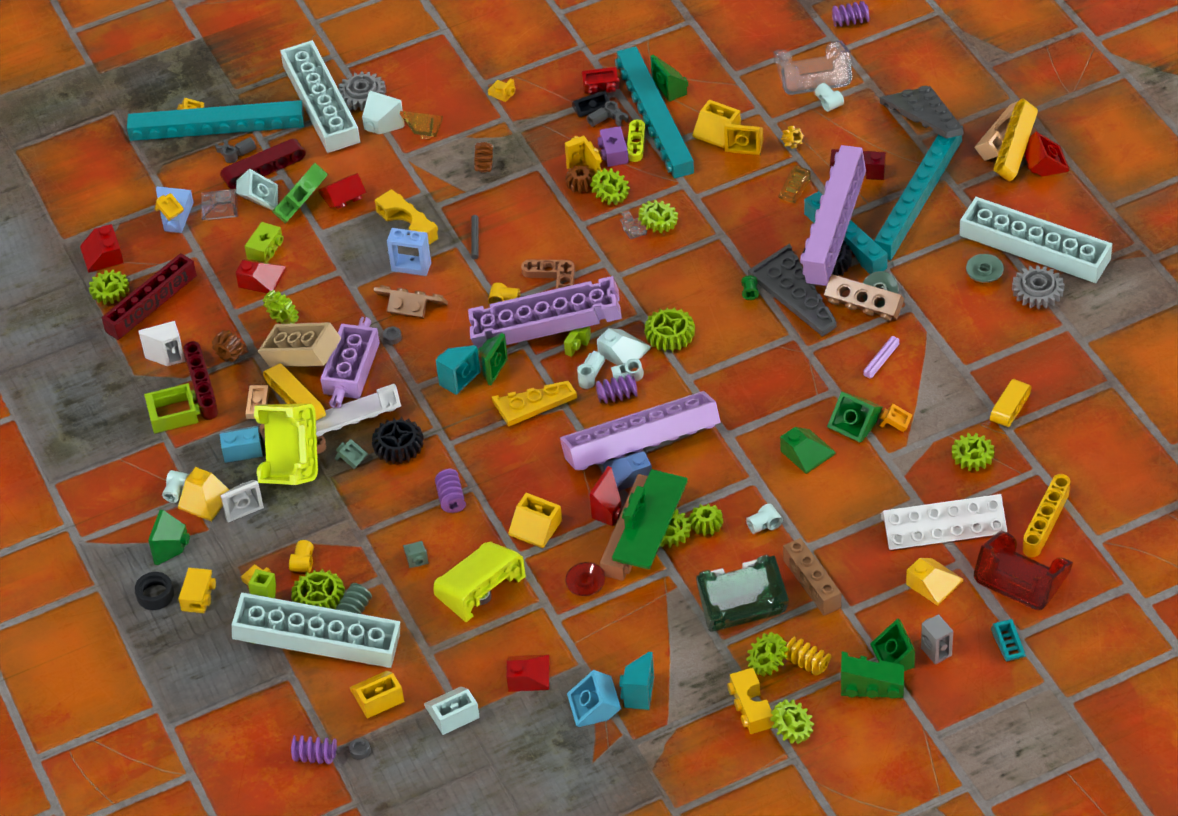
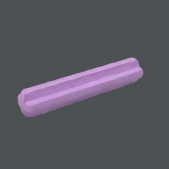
M895 336L889 338L863 370L865 377L870 379L875 375L898 347L899 338Z

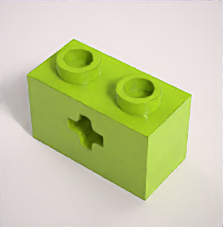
M261 222L244 246L247 259L268 262L274 256L276 249L283 243L281 227Z

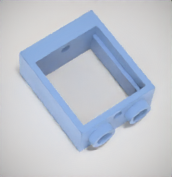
M392 228L387 239L391 271L427 276L431 266L427 233ZM397 245L418 248L419 256L399 254Z

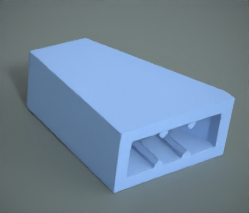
M157 186V198L171 193L184 208L181 214L170 221L160 211L164 231L182 233L194 203L191 190Z

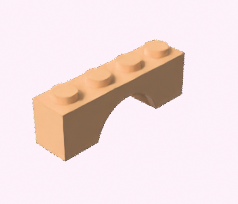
M1017 102L1008 106L974 147L984 161L998 156L1014 106Z

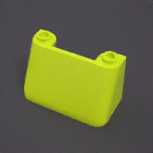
M268 404L254 406V418L258 424H264L266 462H262L257 468L258 483L298 485L315 480L318 474L314 406L312 404Z
M493 542L483 543L479 549L435 580L434 595L467 622L473 617L471 613L474 606L478 607L480 605L479 599L505 579L509 582L513 579L520 582L526 577L523 556L516 551Z

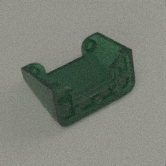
M769 555L760 556L757 558L754 566L720 575L706 570L696 576L704 616L710 632L776 616L787 609L789 598L775 555L770 557Z

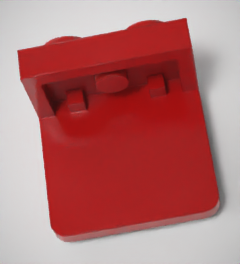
M617 67L582 71L584 93L593 95L599 93V91L606 90L609 93L619 89L620 81L617 75Z

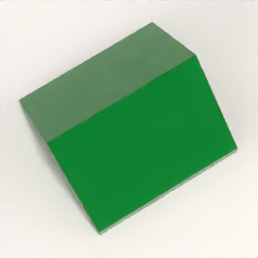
M897 618L870 645L878 661L883 660L904 665V671L915 668V649L901 620Z

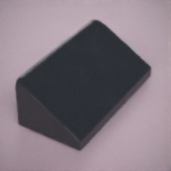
M605 90L574 100L572 107L578 117H583L600 108H604L605 103L610 100Z

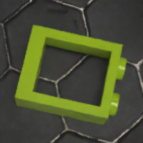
M189 383L144 394L154 434L199 423L197 415H200L198 403L194 404V401H197L195 391L190 390ZM188 400L190 410L162 417L157 416L156 408Z

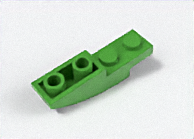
M314 163L272 212L286 223L328 174Z

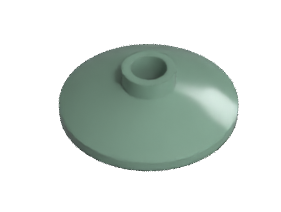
M990 254L975 255L966 264L967 274L978 282L995 281L1001 277L1004 270L1002 261Z
M874 272L863 281L864 284L898 294V283L887 272ZM863 295V296H862L863 299H864V301H866L867 298H868V296H867V295ZM881 300L877 303L878 308H881L885 305L884 300Z

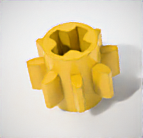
M789 126L788 130L782 131L781 140L785 143V147L790 146L793 149L797 148V145L802 144L804 135L800 128Z

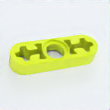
M639 119L633 120L629 124L627 150L628 160L632 162L640 161L643 158L645 123ZM633 139H640L639 142H632Z

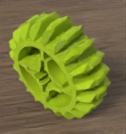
M667 307L666 310L659 309L658 313L653 312L652 316H648L644 332L648 343L652 347H656L657 350L663 349L664 352L667 350L673 352L674 349H678L680 351L681 347L687 348L688 343L692 342V338L695 335V324L692 317L688 315V312L683 313L682 309L677 311L675 307L673 309H668Z
M314 569L313 573L306 571L305 576H299V581L294 582L291 590L292 602L336 610L345 594V587L337 574H332L330 570L325 573L323 569L320 572H316Z

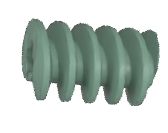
M352 583L340 600L336 610L361 614L365 610L364 606L368 605V600L372 598V594L362 585Z

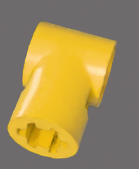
M494 283L491 286L488 303L493 304L519 298L520 289L508 288L503 283Z
M300 540L297 542L295 554H291L289 560L290 571L311 572L314 545L310 541Z

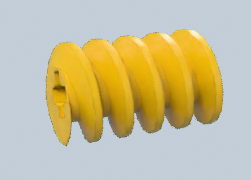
M794 636L786 646L789 649L784 653L788 656L786 660H791L793 664H798L800 668H805L808 672L812 671V674L815 676L824 672L830 662L831 654L828 653L823 657L824 650L816 653L817 646H813L810 650L811 644L809 642L803 646L804 640L801 638L796 642V637Z

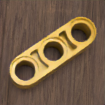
M1012 379L992 409L990 421L1010 427L1027 401L1032 386Z

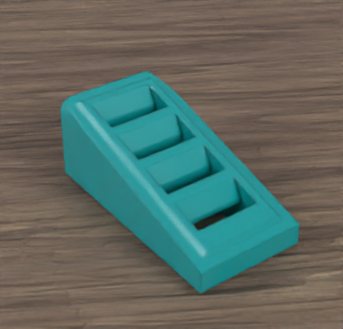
M1009 619L993 623L991 631L1005 661L1026 657L1013 620ZM1008 630L1009 632L1006 634H1001V632ZM1008 637H1011V638H1012V639L1006 640V641L1003 640L1004 638H1008ZM1012 643L1015 644V646L1008 647V648L1006 647V645H1008V644H1012ZM1013 650L1018 651V653L1009 655L1008 653L1009 651Z

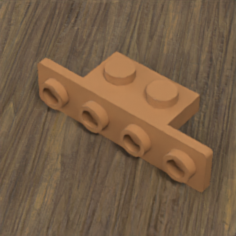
M380 285V288L374 287L373 289L378 295L390 296L387 307L388 313L424 318L427 302L448 305V301L443 298L444 296L439 294L427 296L425 292L415 291V293H409L408 290L398 288L396 291L384 285Z

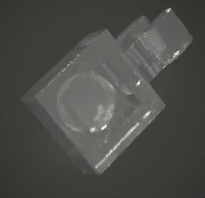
M628 210L621 212L624 218L620 219V222L630 239L647 234L645 225L642 226L638 218L634 219Z

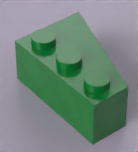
M842 651L841 696L903 698L904 665L879 660L878 663L868 661L865 656L860 655L859 658L850 657L848 652Z

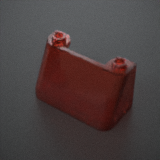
M999 531L981 546L974 569V579L980 585L1032 609L1042 610L1049 604L1069 575L1073 562L1059 557L1052 561L1050 567L1015 552L1017 542L1014 536L1005 531Z

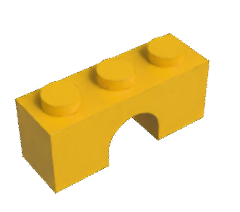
M749 668L730 674V683H727L730 695L735 697L734 704L736 710L742 713L741 721L744 728L747 727L750 734L771 729L774 722L770 720L773 715L771 714L772 710L767 699L763 701L751 700L753 697L760 696V682L754 669Z

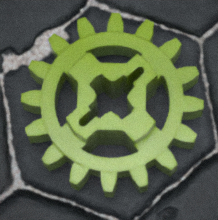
M603 168L602 172L598 170L593 176L590 186L593 187L592 193H597L595 197L602 198V203L606 200L608 205L611 202L617 205L618 202L622 203L628 196L630 187L627 185L629 182L623 180L625 176H620L619 171L614 173L612 168L609 171Z
M654 200V203L647 201V205L642 204V208L639 209L638 220L641 221V225H646L647 230L653 229L654 233L656 230L660 233L663 230L669 232L670 229H674L675 225H677L678 212H675V207L670 208V203L665 205L664 201L660 203L657 200Z
M105 270L104 274L98 273V277H92L93 282H89L90 295H92L93 300H97V303L103 301L104 304H107L110 301L111 304H114V300L121 301L120 297H126L125 292H129L128 279L125 274H121V271L115 273L112 270L108 273Z
M272 290L264 296L262 300L264 302L263 306L267 308L266 312L270 313L269 316L273 320L276 319L277 323L295 324L298 321L299 316L297 314L299 312L294 309L296 306L292 304L290 298H286L285 294L282 296L279 291L275 292Z
M967 433L966 438L961 435L960 441H954V445H952V459H955L956 465L961 463V469L968 467V471H971L972 468L979 471V467L986 468V463L991 465L992 459H994V445H991L990 439L985 441L984 435L978 437V433H975L974 436Z
M675 510L662 540L661 547L665 544H668L669 548H671L672 544L678 547L680 541L685 543L686 538L690 537L689 517L685 518L684 512L679 514V510Z
M772 632L769 635L763 633L762 639L757 637V643H751L753 648L747 651L750 654L746 658L750 662L748 667L753 668L757 675L760 674L765 677L766 673L771 676L773 670L778 672V666H783L782 660L788 657L784 654L789 650L785 646L787 642L780 635Z
M785 699L783 702H779L771 711L773 716L770 720L775 722L772 728L778 729L776 734H782L784 741L788 738L790 744H793L795 741L797 744H800L802 741L807 740L814 731L811 728L814 726V723L810 721L812 715H807V708H801L802 703L796 705L794 700L788 702Z

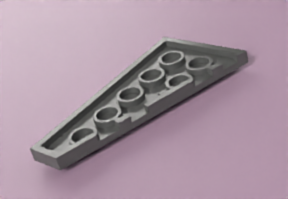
M921 86L914 90L907 89L900 93L880 97V104H888L890 109L899 110L901 115L916 123L922 122V126L933 128V132L944 138L964 135L963 127L931 86Z
M790 243L748 270V276H755L761 287L822 337L837 327L835 318L829 308L823 303V299L817 293L815 285L806 283L803 267L797 255L792 251Z

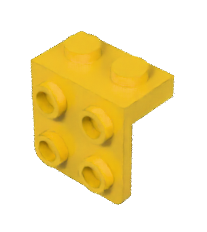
M585 136L565 142L567 169L573 168L574 165L580 166L582 164V166L588 165L589 168H592L595 174L598 170L602 172L600 167L601 157L598 152L594 151L591 141L588 142Z

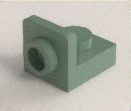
M350 439L346 444L342 442L336 449L338 453L335 459L338 461L342 458L355 469L366 458L368 453Z
M423 541L403 545L409 568L429 563Z

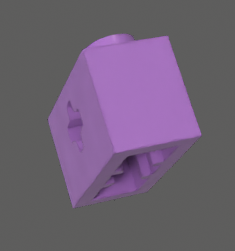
M621 126L601 129L600 137L597 140L599 148H602V160H606L607 167L628 163V150Z

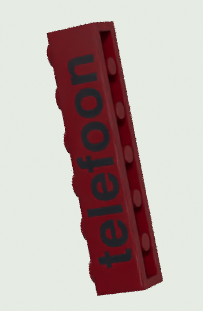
M182 253L177 255L102 316L105 332L116 340L121 339L197 276L194 261Z

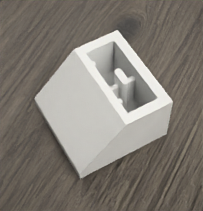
M175 321L138 331L146 359L165 366L185 362Z

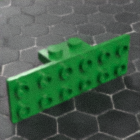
M653 469L650 470L644 486L636 487L635 492L630 494L628 507H625L623 510L622 519H624L625 529L613 553V561L644 569L651 568L688 483V478Z

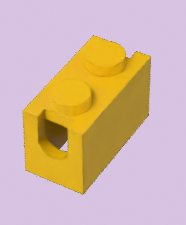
M188 567L178 598L181 611L205 613L206 607L211 603V591L216 587V579L211 577L212 570Z

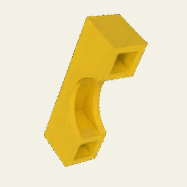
M391 189L375 199L376 212L387 222L403 220L410 223L409 230L427 233L429 245L438 240L437 225L428 220L422 212L417 211L411 203L405 201L400 194Z

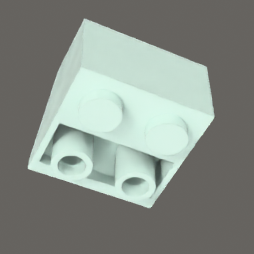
M458 687L424 703L425 708L442 735L480 718L478 703L469 689L464 687Z

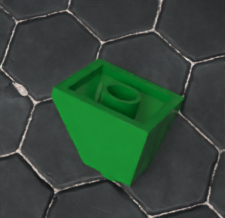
M654 54L651 55L652 78L668 102L687 95V79Z
M503 333L486 340L483 346L478 349L480 369L488 385L493 384L508 360L506 339Z
M841 391L827 427L851 439L862 442L876 425L883 407L867 399Z
M794 427L780 436L781 452L805 474L836 454L831 447L810 429Z
M159 510L148 539L155 565H160L183 553L185 545H188L190 540V534L187 533L186 525L164 510Z

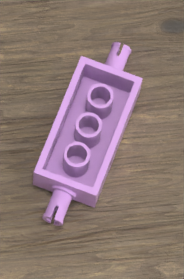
M361 317L358 326L340 325L338 334L341 340L330 355L321 376L323 394L332 395L329 404L333 408H335L336 403H338L337 409L340 408L344 397L360 399L380 344L377 328L370 327L371 320L367 317L365 321L364 317Z

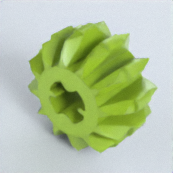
M709 503L706 506L700 504L699 508H693L692 513H690L692 530H695L697 535L703 533L704 537L706 534L713 536L714 532H719L723 524L721 510H718L716 505L710 507Z

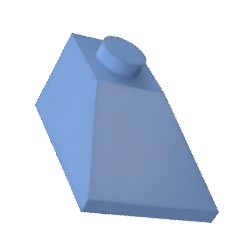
M644 451L631 452L621 458L609 459L602 464L605 470L608 466L612 467L618 491L633 487L638 474L648 476L652 469L651 463Z

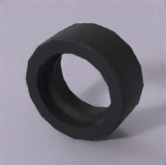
M155 571L142 575L137 580L135 595L140 606L147 610H159L166 607L172 601L174 589L169 576ZM152 585L166 587L165 591L156 597L143 595V592Z

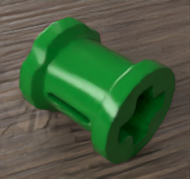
M753 275L743 277L741 279L743 298L746 300L756 299L759 296V291L756 288L758 284L757 278Z

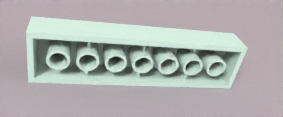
M313 40L280 50L283 67L300 100H302L303 106L326 152L330 153L361 143L358 126Z
M975 197L960 220V236L1093 283H1097L1111 260L1112 243L979 197Z
M241 593L232 622V639L388 668H392L400 637V621Z

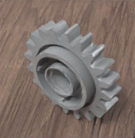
M363 71L359 75L354 73L353 77L347 75L348 80L342 79V83L339 84L338 88L347 107L353 106L354 110L360 107L361 111L366 105L370 91L383 95L386 93L385 81H382V77H377L376 73L372 76L370 72L364 74Z
M1039 265L1036 266V269L1029 266V271L1023 268L1022 273L1017 272L1016 277L1013 278V296H1017V301L1023 300L1022 305L1029 303L1030 308L1034 305L1037 306V309H1040L1041 305L1047 308L1048 303L1054 306L1055 301H1060V297H1063L1065 284L1063 283V278H1059L1060 273L1054 274V269L1047 271V266H1044L1043 269H1040Z

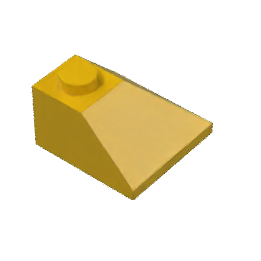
M724 124L725 152L760 155L763 144V127Z
M195 467L185 480L178 509L212 522L223 507L221 495L229 491V489L212 473Z
M919 558L907 569L906 585L937 606L963 582V578L932 558Z

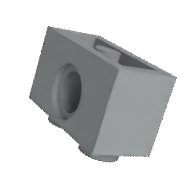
M939 614L933 618L926 619L922 623L921 649L934 664L952 656L953 630Z

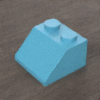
M259 426L220 432L221 448L225 463L263 457Z
M592 670L567 693L574 720L578 727L608 721L621 709L612 677L596 670Z

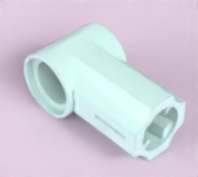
M593 351L589 353L585 362L577 369L578 384L583 389H589L595 385V378L605 362V358L600 352Z

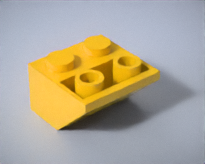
M708 100L699 113L692 134L693 137L724 148V124L741 125L740 110Z
M525 493L516 506L508 532L509 536L544 548L562 522L561 506Z
M389 671L382 672L350 687L352 694L367 719L404 702L402 687L395 675Z

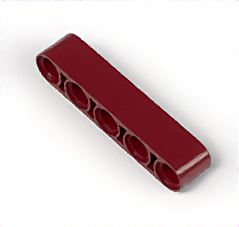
M289 139L226 166L221 170L220 176L230 189H236L237 180L249 169L262 176H266L301 161L305 157L306 151L297 139Z
M190 341L183 347L201 415L204 419L211 420L218 415L216 399L201 347L198 342Z

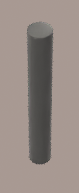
M477 215L471 217L472 259L479 258V217Z

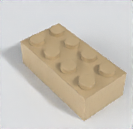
M330 322L275 324L258 352L269 367L279 363L283 366H324L332 352L336 349L341 337Z

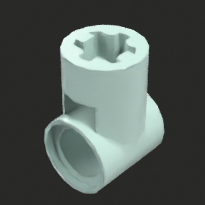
M826 83L818 85L815 89V95L821 100L825 111L829 112L844 104L842 94L838 90L833 91Z
M630 358L625 364L611 367L613 377L617 382L619 376H622L625 380V376L629 374L631 378L634 376L636 382L641 380L644 375L642 364L637 358Z
M170 470L166 479V487L162 493L163 498L171 503L178 502L185 480L190 474Z
M765 504L759 509L758 513L747 517L746 522L750 531L755 534L766 528L769 530L778 528L782 524L783 518L772 504Z

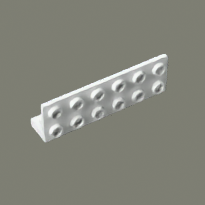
M391 384L377 389V393L342 404L338 409L336 406L335 408L325 410L326 416L316 421V437L322 436L331 430H339L343 426L357 424L360 420L374 418L378 414L391 412L401 407L396 385Z
M1001 494L884 510L881 513V519L885 522L889 550L1007 533Z

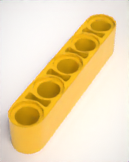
M1020 99L1014 106L994 166V172L1007 181H1012L1018 173L1038 113V109L1025 99Z
M281 363L263 371L268 385L287 404H312L315 408L316 421L326 416L322 404Z
M1057 474L1053 477L1024 534L1023 553L1028 557H1036L1041 553L1069 496L1070 478L1065 474Z

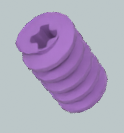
M860 1L859 5L857 2H854L852 6L850 3H847L846 8L842 4L839 6V9L837 6L832 8V18L835 27L837 22L842 27L843 21L849 26L850 20H852L854 25L857 19H859L860 23H863V18L867 22L870 20L869 9L864 1Z
M629 374L625 376V380L622 376H619L618 382L615 378H611L610 383L607 379H604L603 385L600 381H596V391L600 403L601 399H603L608 404V398L615 402L616 396L623 400V394L628 399H630V393H633L635 397L638 395L634 376L631 378Z
M446 469L439 472L435 477V484L441 508L447 513L462 511L466 503L458 472L454 469Z
M295 735L293 737L291 755L295 762L299 761V759L302 762H307L309 759L310 763H314L317 759L319 764H322L324 760L326 764H331L336 756V738L329 744L328 738H325L324 742L321 743L320 737H317L314 743L312 736H309L307 742H305L303 735H301L299 741L296 740Z

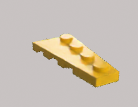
M569 381L544 385L542 389L530 388L527 389V392L516 394V392L508 393V396L504 397L492 396V402L507 425L512 426L576 399L577 393Z

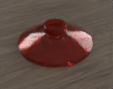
M582 562L574 565L567 572L565 578L569 591L578 596H590L599 592L606 580L603 569L591 562Z

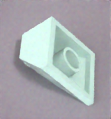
M373 91L368 93L362 116L364 130L383 134L405 126L401 100Z
M251 169L246 171L237 180L236 193L241 197L272 211L278 205V184Z
M608 328L597 339L598 352L605 359L616 365L625 364L630 358H637L639 360L651 349L650 345L622 329Z

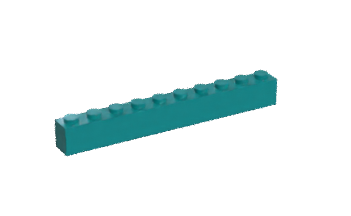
M637 47L617 51L615 65L617 69H620L622 80L626 81L628 92L631 91L633 102L637 103L639 114L643 115L645 126L648 125L650 137H654L655 147L660 150L662 161L665 160L668 173L671 172L674 179L693 174L694 160Z
M302 100L131 113L128 114L127 131L130 141L302 128L304 127V108Z
M937 135L874 240L888 253L887 260L891 261L962 143V135L951 138Z

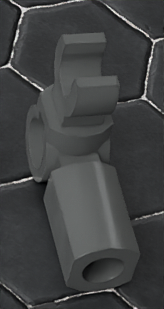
M615 101L606 102L604 108H600L587 116V122L592 127L608 117L613 120L615 119L617 126H621V120L629 122V116L621 112Z
M251 137L237 143L235 147L230 146L225 139L223 140L224 145L215 144L217 152L224 156L227 163H234L238 160V156H243L256 149V144Z

